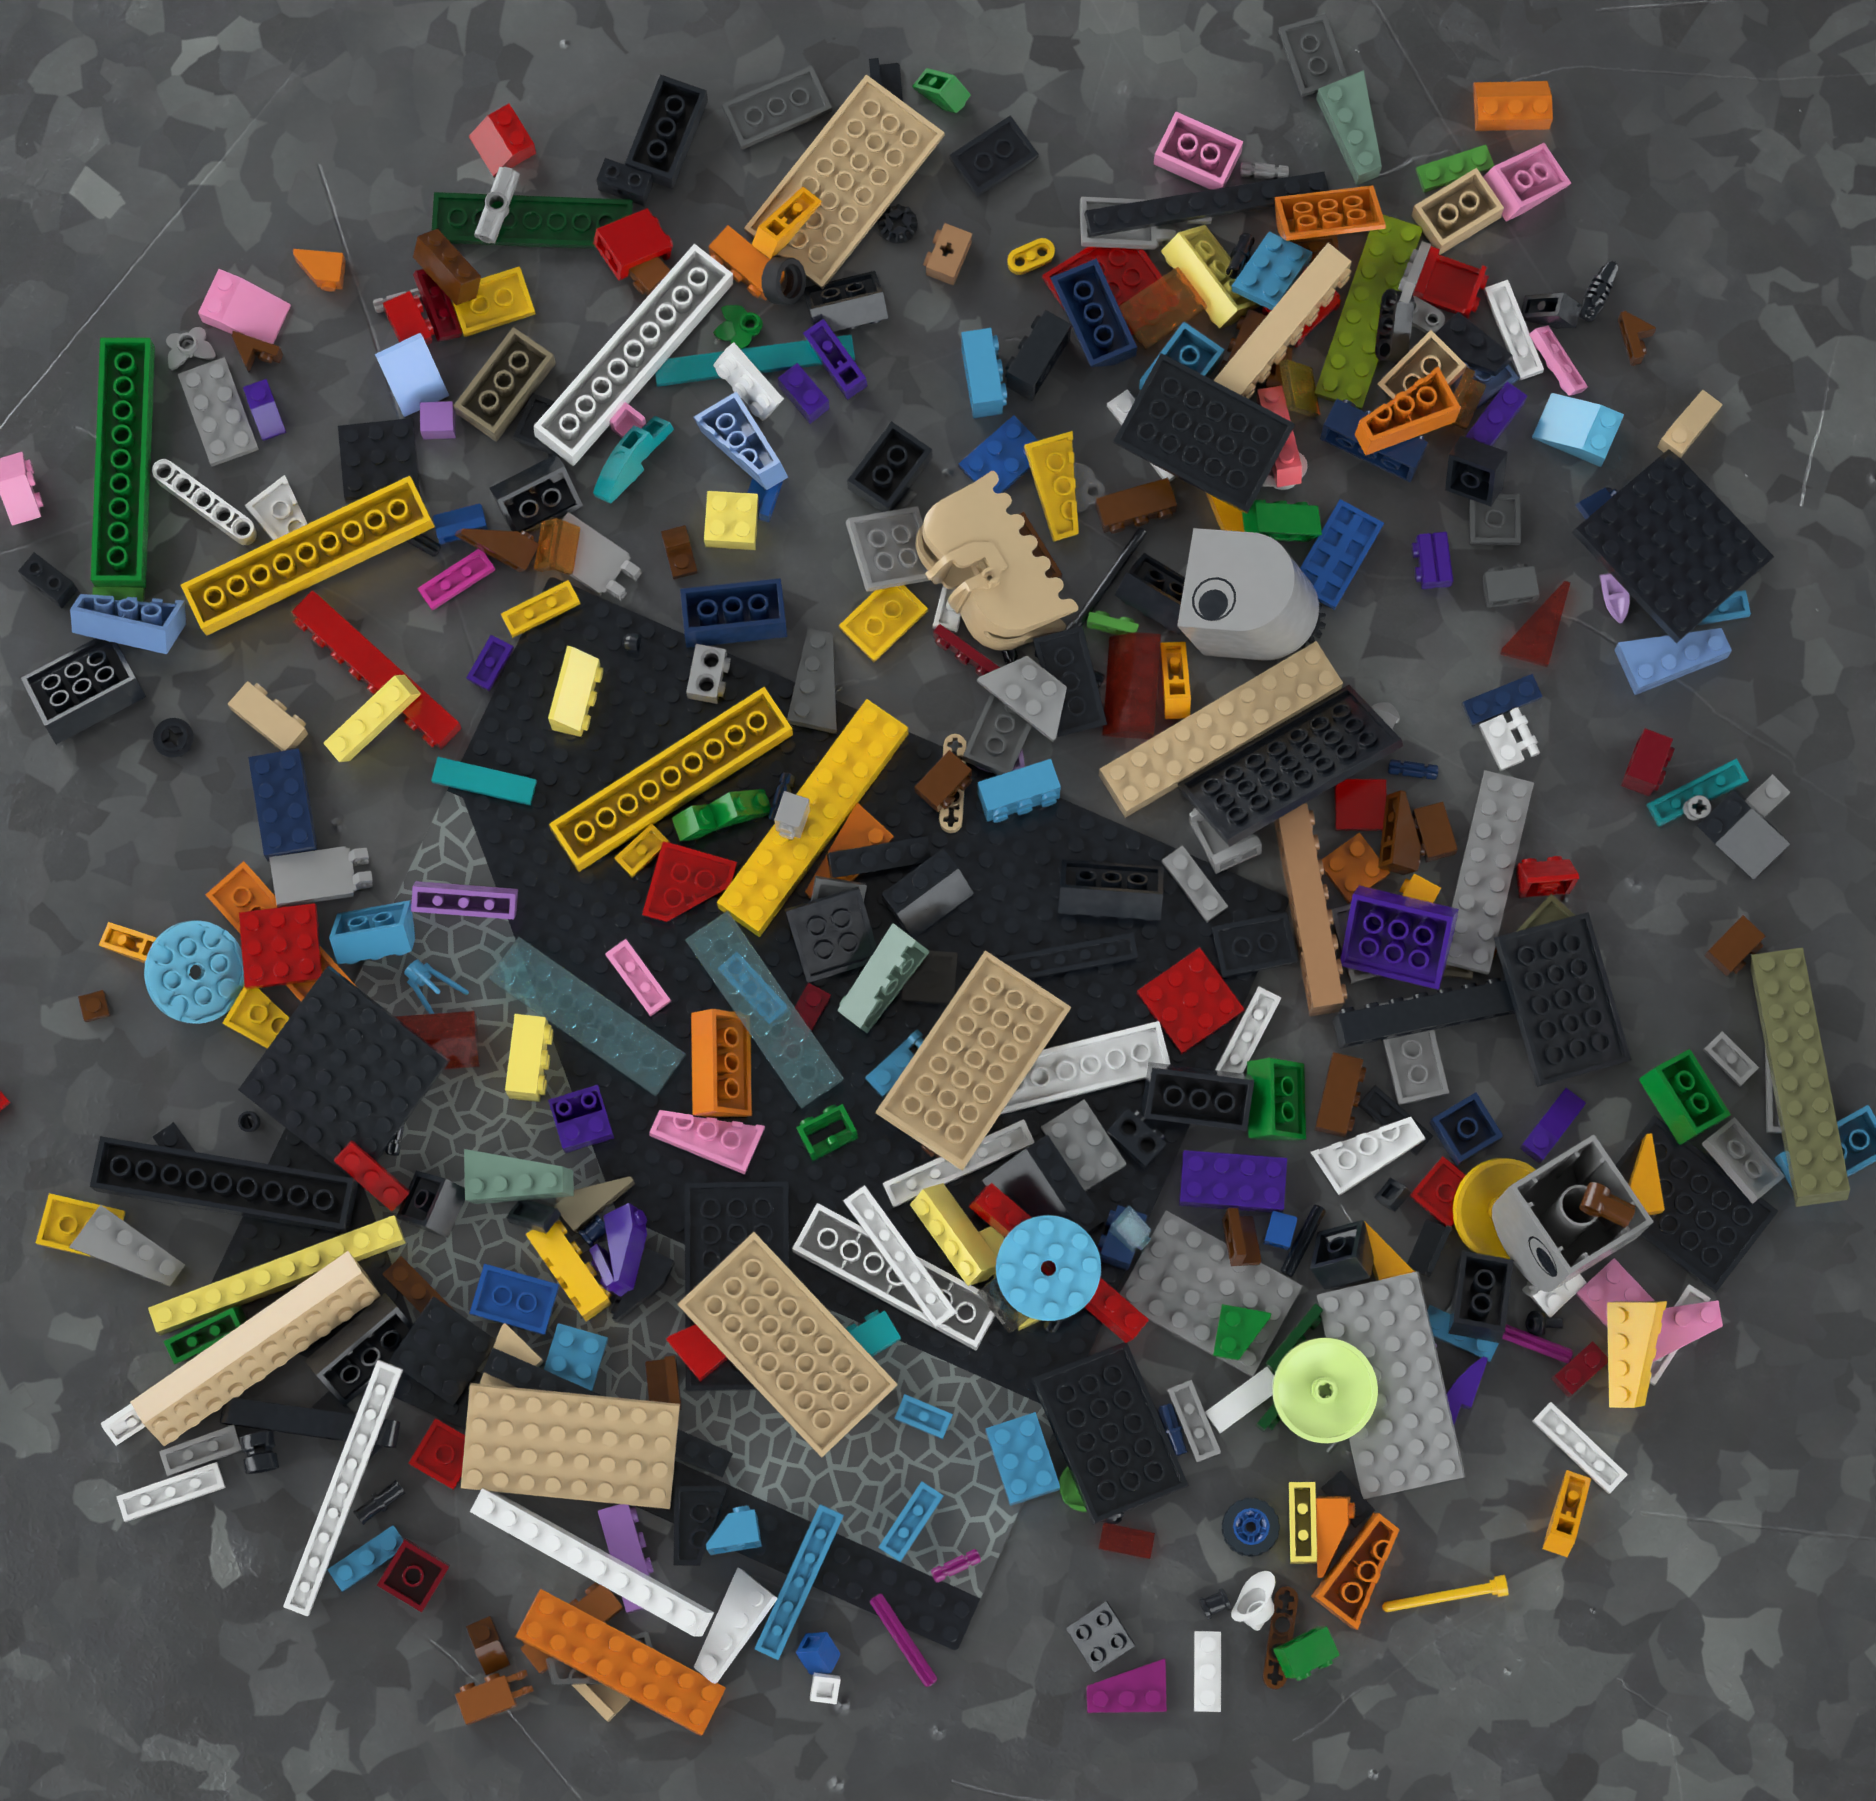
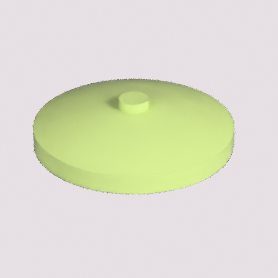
M1315 1338L1300 1343L1284 1356L1274 1375L1272 1394L1279 1417L1292 1432L1309 1441L1335 1443L1355 1435L1369 1421L1377 1403L1378 1385L1373 1367L1364 1354L1356 1347L1334 1338Z

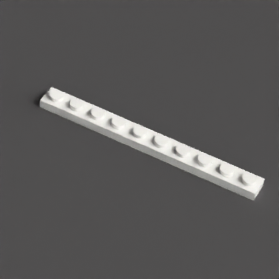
M377 1360L283 1606L284 1608L305 1616L310 1615L403 1369Z

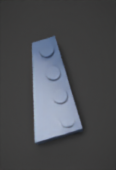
M737 392L693 417L700 431L766 490L788 478L781 462Z
M80 594L70 609L72 633L163 654L169 652L186 625L185 600H175V604L163 603V599L154 598L152 602H139L137 597L114 600L113 596Z
M1722 628L1689 632L1677 644L1669 635L1618 642L1614 651L1634 695H1637L1728 658L1732 650Z

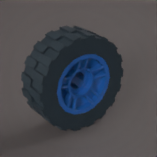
M1244 1498L1236 1501L1226 1511L1221 1524L1225 1543L1229 1545L1232 1551L1247 1557L1259 1556L1270 1550L1278 1539L1280 1530L1279 1517L1276 1515L1274 1508L1258 1498ZM1252 1522L1256 1526L1255 1531L1248 1532L1246 1524Z

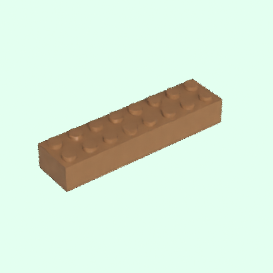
M1304 803L1275 820L1274 825L1307 1005L1311 1017L1339 1012L1343 1004H1345V999H1347V990L1345 984L1340 983V974H1343L1341 960L1336 959L1335 956L1338 942L1336 934H1331V924H1333L1332 911L1326 908L1329 894L1327 885H1322L1321 881L1322 875H1324L1322 859H1317V850L1320 849L1318 836L1313 835L1312 832L1313 825H1315L1313 810H1308L1307 803Z

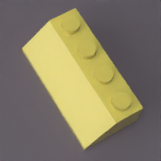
M1206 225L1178 232L1161 250L1166 258V262L1174 268L1180 276L1181 282L1190 289L1197 303L1205 309L1210 316V320L1219 329L1234 324L1240 319L1241 315L1246 316L1248 309L1254 310L1260 306V304L1232 292V284L1236 279H1232L1229 277L1230 274H1226L1231 258Z

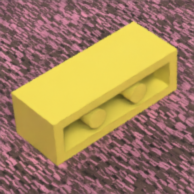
M1289 1482L1290 1564H1317L1315 1482Z

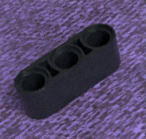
M1390 288L1383 293L1381 298L1375 355L1379 360L1397 364L1409 352L1415 303L1413 295L1409 304L1399 301L1402 291Z

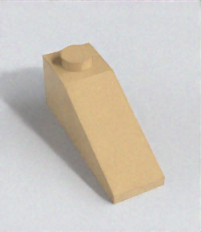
M1702 390L1661 438L1657 448L1663 452L1669 449L1681 458L1723 404Z

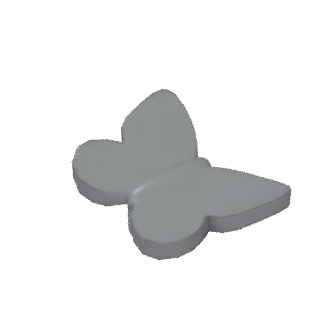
M195 327L189 333H173L167 337L166 343L171 349L168 354V366L171 371L179 368L188 358L193 356L206 360L216 359V354L211 344L205 341L207 334L203 328Z

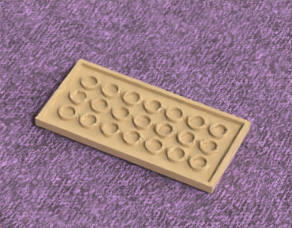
M865 75L745 226L744 230L754 238L758 226L802 186L819 198L822 203L789 243L776 255L799 260L804 267L806 277L824 289L825 285L831 280L942 140L945 133L868 75Z
M985 951L877 1109L876 1114L963 1171L1071 1007Z
M755 1232L750 1234L677 1304L820 1457H823L898 1385Z
M471 1383L461 1488L474 1490L484 1488L494 1492L670 1509L680 1404Z

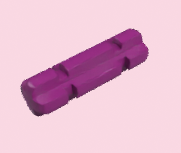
M973 1549L967 1552L965 1556L961 1555L944 1563L942 1567L939 1565L933 1568L931 1574L935 1582H940L946 1579L948 1575L950 1577L967 1569L969 1565L974 1566L980 1563L981 1557L978 1551Z

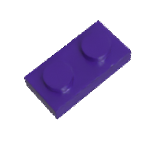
M490 635L466 679L490 691L514 647Z
M599 1244L589 1249L593 1257L591 1263L602 1277L600 1279L602 1286L608 1292L613 1291L621 1297L628 1290L614 1282L610 1252Z

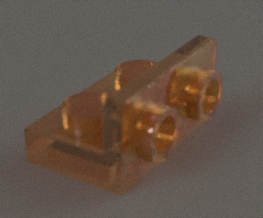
M1467 367L1454 393L1461 409L1456 421L1452 423L1465 430L1468 428L1486 389L1485 384L1473 379L1476 371Z

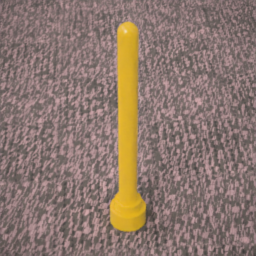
M1505 1575L1494 1576V1579L1489 1580V1583L1387 1601L1383 1603L1382 1609L1385 1612H1392L1492 1593V1596L1497 1595L1498 1597L1508 1596L1507 1581Z

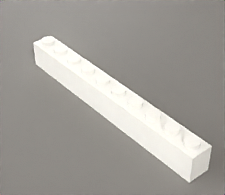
M482 1488L470 1511L692 1636H703L714 1614L711 1610L498 1492Z

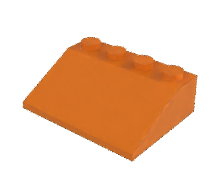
M1373 185L1275 197L1276 225L1280 237L1286 241L1386 229Z

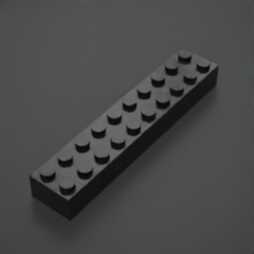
M100 1136L90 1187L94 1191L348 1233L358 1182L354 1178Z

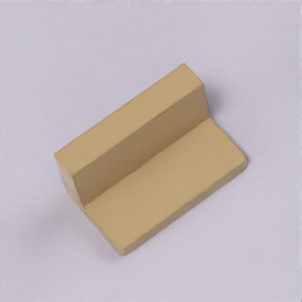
M604 1684L572 1685L608 1722L630 1701V1698Z

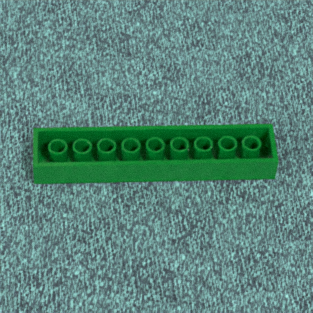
M100 338L91 582L95 587L146 588L155 346L151 338Z

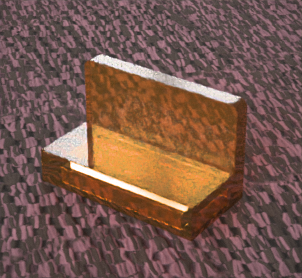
M558 518L542 521L534 570L540 572L556 570L567 575L573 574L580 527Z

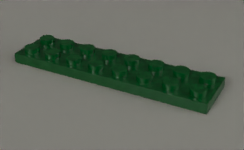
M434 192L432 230L439 229L450 243L597 249L593 244L596 229L632 215L633 200L513 195L509 205V213L504 218L495 243L489 244L474 236L485 207L487 194ZM497 201L491 207L498 209L503 206V203Z

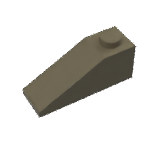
M625 1177L574 1190V1196L558 1197L555 1200L557 1204L554 1208L559 1210L561 1218L576 1234L577 1230L587 1225L594 1219L595 1215H599L630 1189L635 1182L631 1177Z

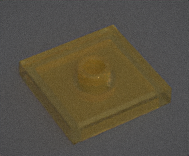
M1288 359L1280 361L1279 365L1287 409L1310 417L1321 415L1318 397L1314 393L1316 386L1312 367Z

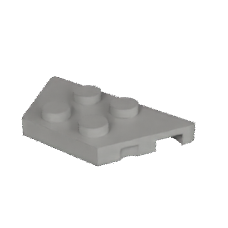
M1025 656L977 679L981 686L1052 742L1056 740L1067 687L1030 657Z

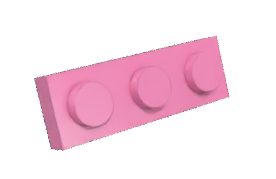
M1549 325L1534 329L1529 336L1533 340L1535 348L1540 351L1546 360L1547 367L1559 380L1562 390L1568 396L1582 393L1587 389V384Z
M626 939L605 953L650 1017L671 1002L670 998Z

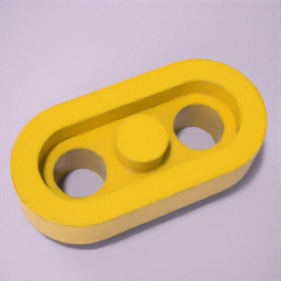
M1039 238L1012 250L1007 259L1009 270L1016 275H1023L1050 263L1055 255L1054 244L1046 238ZM1040 250H1044L1047 252V254L1045 256L1038 255V252ZM1017 260H1022L1024 262V265L1017 266L1015 262Z

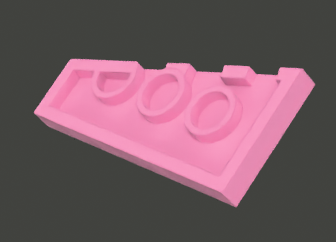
M659 1110L649 1136L745 1174L765 1130V1126L745 1125L742 1122L736 1121L725 1122L719 1121L716 1118L707 1117L706 1119L693 1117L690 1114Z

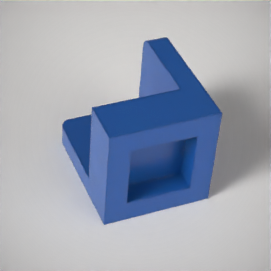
M1272 1211L1263 1244L1289 1250L1297 1217Z
M827 1632L806 1633L796 1651L799 1659L811 1675L814 1672L822 1674L832 1673L840 1657L839 1650Z

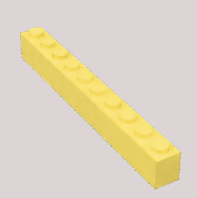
M393 1215L148 1307L156 1332L162 1336L220 1314L232 1307L244 1305L300 1284L347 1251L358 1262L406 1244L398 1219Z

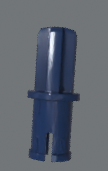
M1166 1404L1160 1406L1158 1411L1175 1455L1179 1456L1188 1453L1181 1433L1183 1427L1179 1426L1173 1405Z

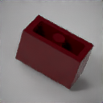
M1592 1341L1557 1372L1551 1380L1569 1398L1608 1363V1357Z

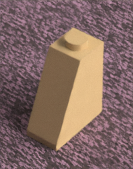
M506 1323L501 1326L494 1348L537 1367L543 1363V1360ZM483 1373L480 1384L515 1387L486 1373Z

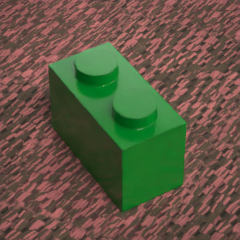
M1316 1626L1273 1649L1285 1677L1296 1678L1297 1681L1311 1675L1310 1671L1317 1667L1323 1669L1333 1664L1332 1659L1340 1655L1327 1626Z

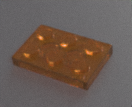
M1176 267L1120 305L1119 308L1126 324L1145 350H1147L1179 328L1183 322L1186 323L1207 309V305L1180 268Z

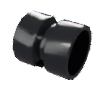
M273 1431L258 1432L240 1437L242 1452L247 1455L243 1459L246 1474L263 1473L279 1468L277 1453L272 1451L276 1446ZM263 1447L264 1452H254V1449Z

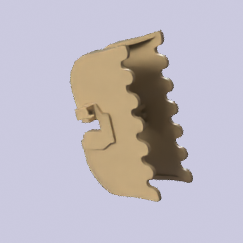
M990 471L974 483L932 506L924 518L923 525L917 532L916 550L922 564L928 570L925 573L928 580H931L934 584L942 583L945 588L955 589L950 595L948 603L957 614H961L973 638L981 645L994 650H1012L1033 642V638L1064 631L1066 625L1060 618L1078 611V605L1073 599L1062 600L1058 597V593L1064 586L1063 581L1057 577H1046L1045 572L1050 568V560L1045 556H1033L1032 551L1037 547V539L1032 535L1022 536L1019 533V530L1025 523L1024 517L1020 514L1009 515L1006 512V509L1012 502L1011 496L1007 493L997 494L993 491V488L998 484L999 478L995 471Z

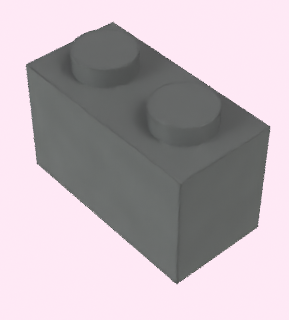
M1518 564L1513 566V569L1503 570L1502 567H1494L1488 569V572H1485L1482 582L1487 608L1537 602L1539 589L1535 566L1528 567L1527 564Z

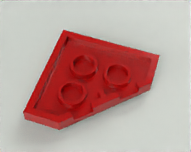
M663 841L642 915L667 922L728 888L732 882L737 862Z

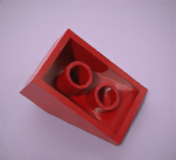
M1562 856L1548 857L1547 861L1537 862L1536 858L1521 860L1522 863H1518L1516 867L1519 898L1549 896L1550 894H1570L1579 880V873L1570 859L1562 860Z

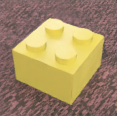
M707 491L704 531L705 547L756 550L758 494Z

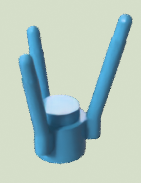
M419 959L413 961L404 972L409 978L407 983L413 988L426 1011L433 1019L436 1015L418 985L423 986L426 984L436 994L440 993V989L430 980V974L461 993L469 994L468 990L433 969L428 963L423 964Z

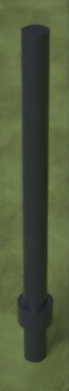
M1141 527L1137 529L1075 620L1069 622L1064 630L1083 626L1088 619L1089 612L1095 609L1146 536V530Z

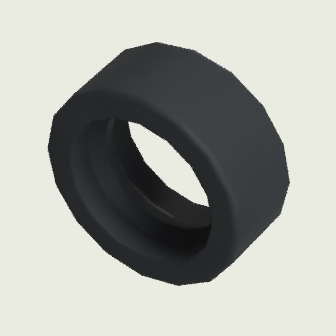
M773 257L767 262L762 274L764 296L769 302L780 305H792L800 300L806 285V274L803 265L799 260L792 257ZM785 269L787 273V285L786 289L782 293L780 287V279L782 272Z

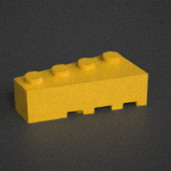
M560 1220L553 1224L547 1234L536 1230L529 1231L525 1235L586 1322L611 1305L609 1297L612 1294L605 1290L602 1284L599 1285L594 1278L597 1275L596 1271L589 1262L583 1263L579 1257L582 1251L575 1241L569 1243L564 1236L568 1231Z
M1667 1301L1607 1302L1609 1407L1636 1408L1645 1406L1652 1374L1650 1372L1651 1366L1656 1356L1657 1349L1655 1348L1658 1334L1661 1332V1320Z

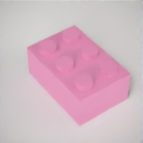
M1175 112L1155 153L1154 165L1210 190L1225 188L1240 157L1244 141Z

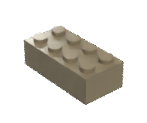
M513 327L454 404L456 414L497 442L530 399L532 393L537 390L556 365L554 355Z

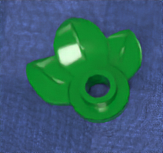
M726 305L721 307L726 321L720 324L713 334L718 339L731 341V344L734 342L740 349H743L750 344L752 337L761 332L763 328L762 319L755 313H747L742 306ZM749 323L755 325L753 328L746 327V325Z

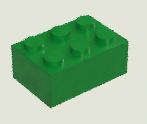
M1690 1049L1658 1065L1639 1078V1081L1679 1145L1714 1127L1731 1115Z

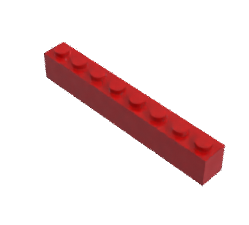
M313 590L291 611L295 618L294 624L303 632L306 629L314 635L312 640L319 647L323 648L326 646L331 650L330 656L340 665L344 662L350 668L348 672L357 681L363 679L368 684L366 688L372 695L377 693L395 675H406ZM407 676L421 695L400 713L405 717L403 722L413 731L418 729L423 734L421 738L431 748L436 745L442 750L462 729L461 725Z
M993 1183L987 1185L969 1206L1004 1238L1015 1226L1032 1218ZM1048 1260L1043 1262L1041 1270L1047 1275H1052L1056 1270V1265ZM1100 1277L1097 1290L1085 1308L1127 1343L1137 1336L1149 1319Z

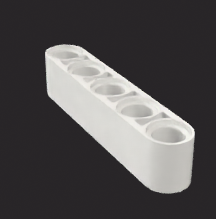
M161 459L154 463L152 473L161 487L239 544L250 545L256 540V528L248 517L171 461ZM165 469L171 470L168 477H159L161 471ZM185 483L191 485L188 491H179L181 485ZM203 498L211 499L207 506H199V502ZM222 513H230V517L226 521L218 520ZM242 527L250 528L247 535L241 536L238 532Z

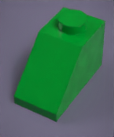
M929 68L925 69L912 86L914 90L936 106L952 113H957L961 110L971 96L955 75Z

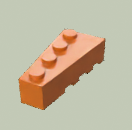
M1438 366L1429 375L1416 381L1406 391L1397 394L1390 402L1384 403L1362 418L1357 426L1355 436L1365 455H1369L1454 423L1461 407Z
M1373 1513L1311 1597L1351 1629L1358 1630L1361 1623L1360 1620L1365 1609H1367L1373 1589L1380 1578L1381 1570L1385 1561H1387L1400 1529L1380 1513Z

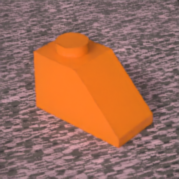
M293 249L296 262L317 287L328 292L343 289L346 265L343 253Z

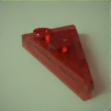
M1564 581L1506 643L1501 650V655L1545 667L1548 666L1571 582Z

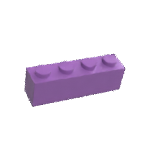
M416 881L412 888L411 912L514 919L517 912L518 889Z
M619 1504L599 1510L598 1515L610 1555L650 1577L649 1573H653L654 1570L650 1557H644L642 1548L647 1546L643 1532L638 1533L635 1523L639 1522L635 1506L630 1508V1505ZM622 1597L627 1614L644 1609Z

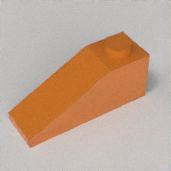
M1319 1496L1316 1498L1317 1578H1323L1326 1575L1349 1528L1351 1519H1355V1503H1350V1496Z

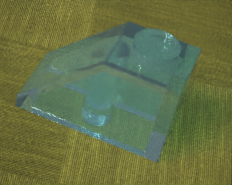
M1128 1206L1111 1224L1110 1232L1132 1252L1137 1248L1142 1250L1151 1240L1149 1237L1151 1229L1131 1206Z

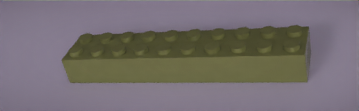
M1803 947L1751 955L1750 969L1795 1205L1799 1207L1848 1200L1850 1193L1849 1181Z

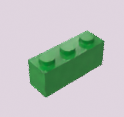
M1259 499L1254 501L1248 514L1242 512L1244 532L1263 534L1279 541L1309 542L1322 535L1319 507L1308 505L1307 502L1287 504V501L1266 503V500Z
M238 1305L163 1342L175 1365L203 1352L245 1323L247 1319L241 1306Z

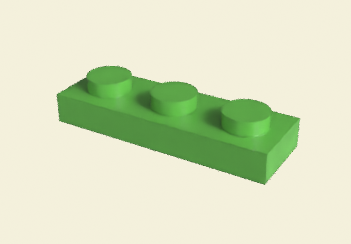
M1483 145L1418 166L1415 171L1425 193L1449 185L1475 168L1481 174L1486 173L1494 166L1487 145Z

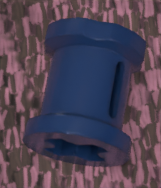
M595 1215V1220L584 1229L577 1230L590 1248L606 1234L605 1223L598 1215Z

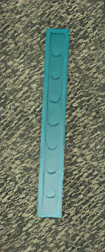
M852 334L836 336L855 361ZM807 340L740 349L761 373L789 370L796 363L801 368L823 365ZM724 351L668 358L655 373L657 387L720 379L721 377L717 374L713 364Z

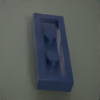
M1533 674L1463 701L1462 706L1473 727L1508 713L1514 708H1520L1540 700L1543 696Z

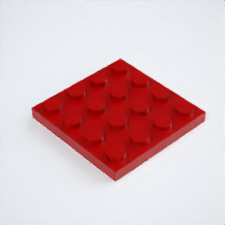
M1087 247L1042 275V279L1064 309L1051 281V277L1097 258L1132 336L1180 307L1181 304L1144 249Z

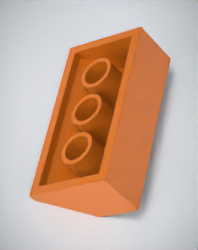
M718 1009L691 1013L693 1115L705 1117L752 1116L750 1014Z

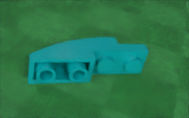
M653 416L642 428L633 425L607 459L595 485L594 496L610 504L617 499L644 471L641 462L674 430L671 423Z

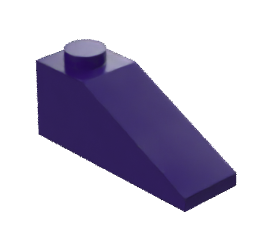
M824 319L803 332V335L832 380L847 400L868 387L866 377Z
M1565 1088L1519 1149L1540 1164L1585 1106L1586 1102Z
M628 1203L603 1216L614 1282L631 1291L634 1289L647 1237V1218L642 1210Z

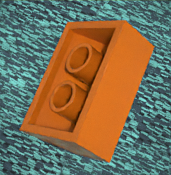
M1548 81L1473 83L1475 131L1550 129L1553 120L1552 94Z

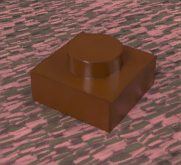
M104 990L78 996L85 1022L111 1016Z

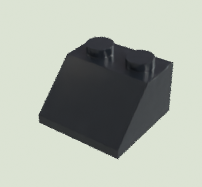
M416 1170L408 1188L410 1193L403 1200L396 1218L433 1234L448 1238L454 1228L459 1211L465 1202V1188L446 1178Z
M1363 1220L1317 1232L1310 1270L1325 1290L1371 1278L1374 1257L1366 1224Z

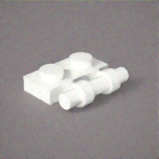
M1518 707L1509 711L1513 718L1511 722L1507 723L1502 714L1479 725L1500 772L1523 762L1524 757L1521 753L1523 750L1528 749L1531 757L1540 753L1536 745L1538 741L1535 735L1532 736L1527 726L1528 720L1525 715L1522 716ZM1515 729H1518L1523 739L1519 743H1516L1511 732Z

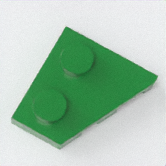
M1222 1304L1213 1356L1239 1361L1271 1318L1272 1313Z

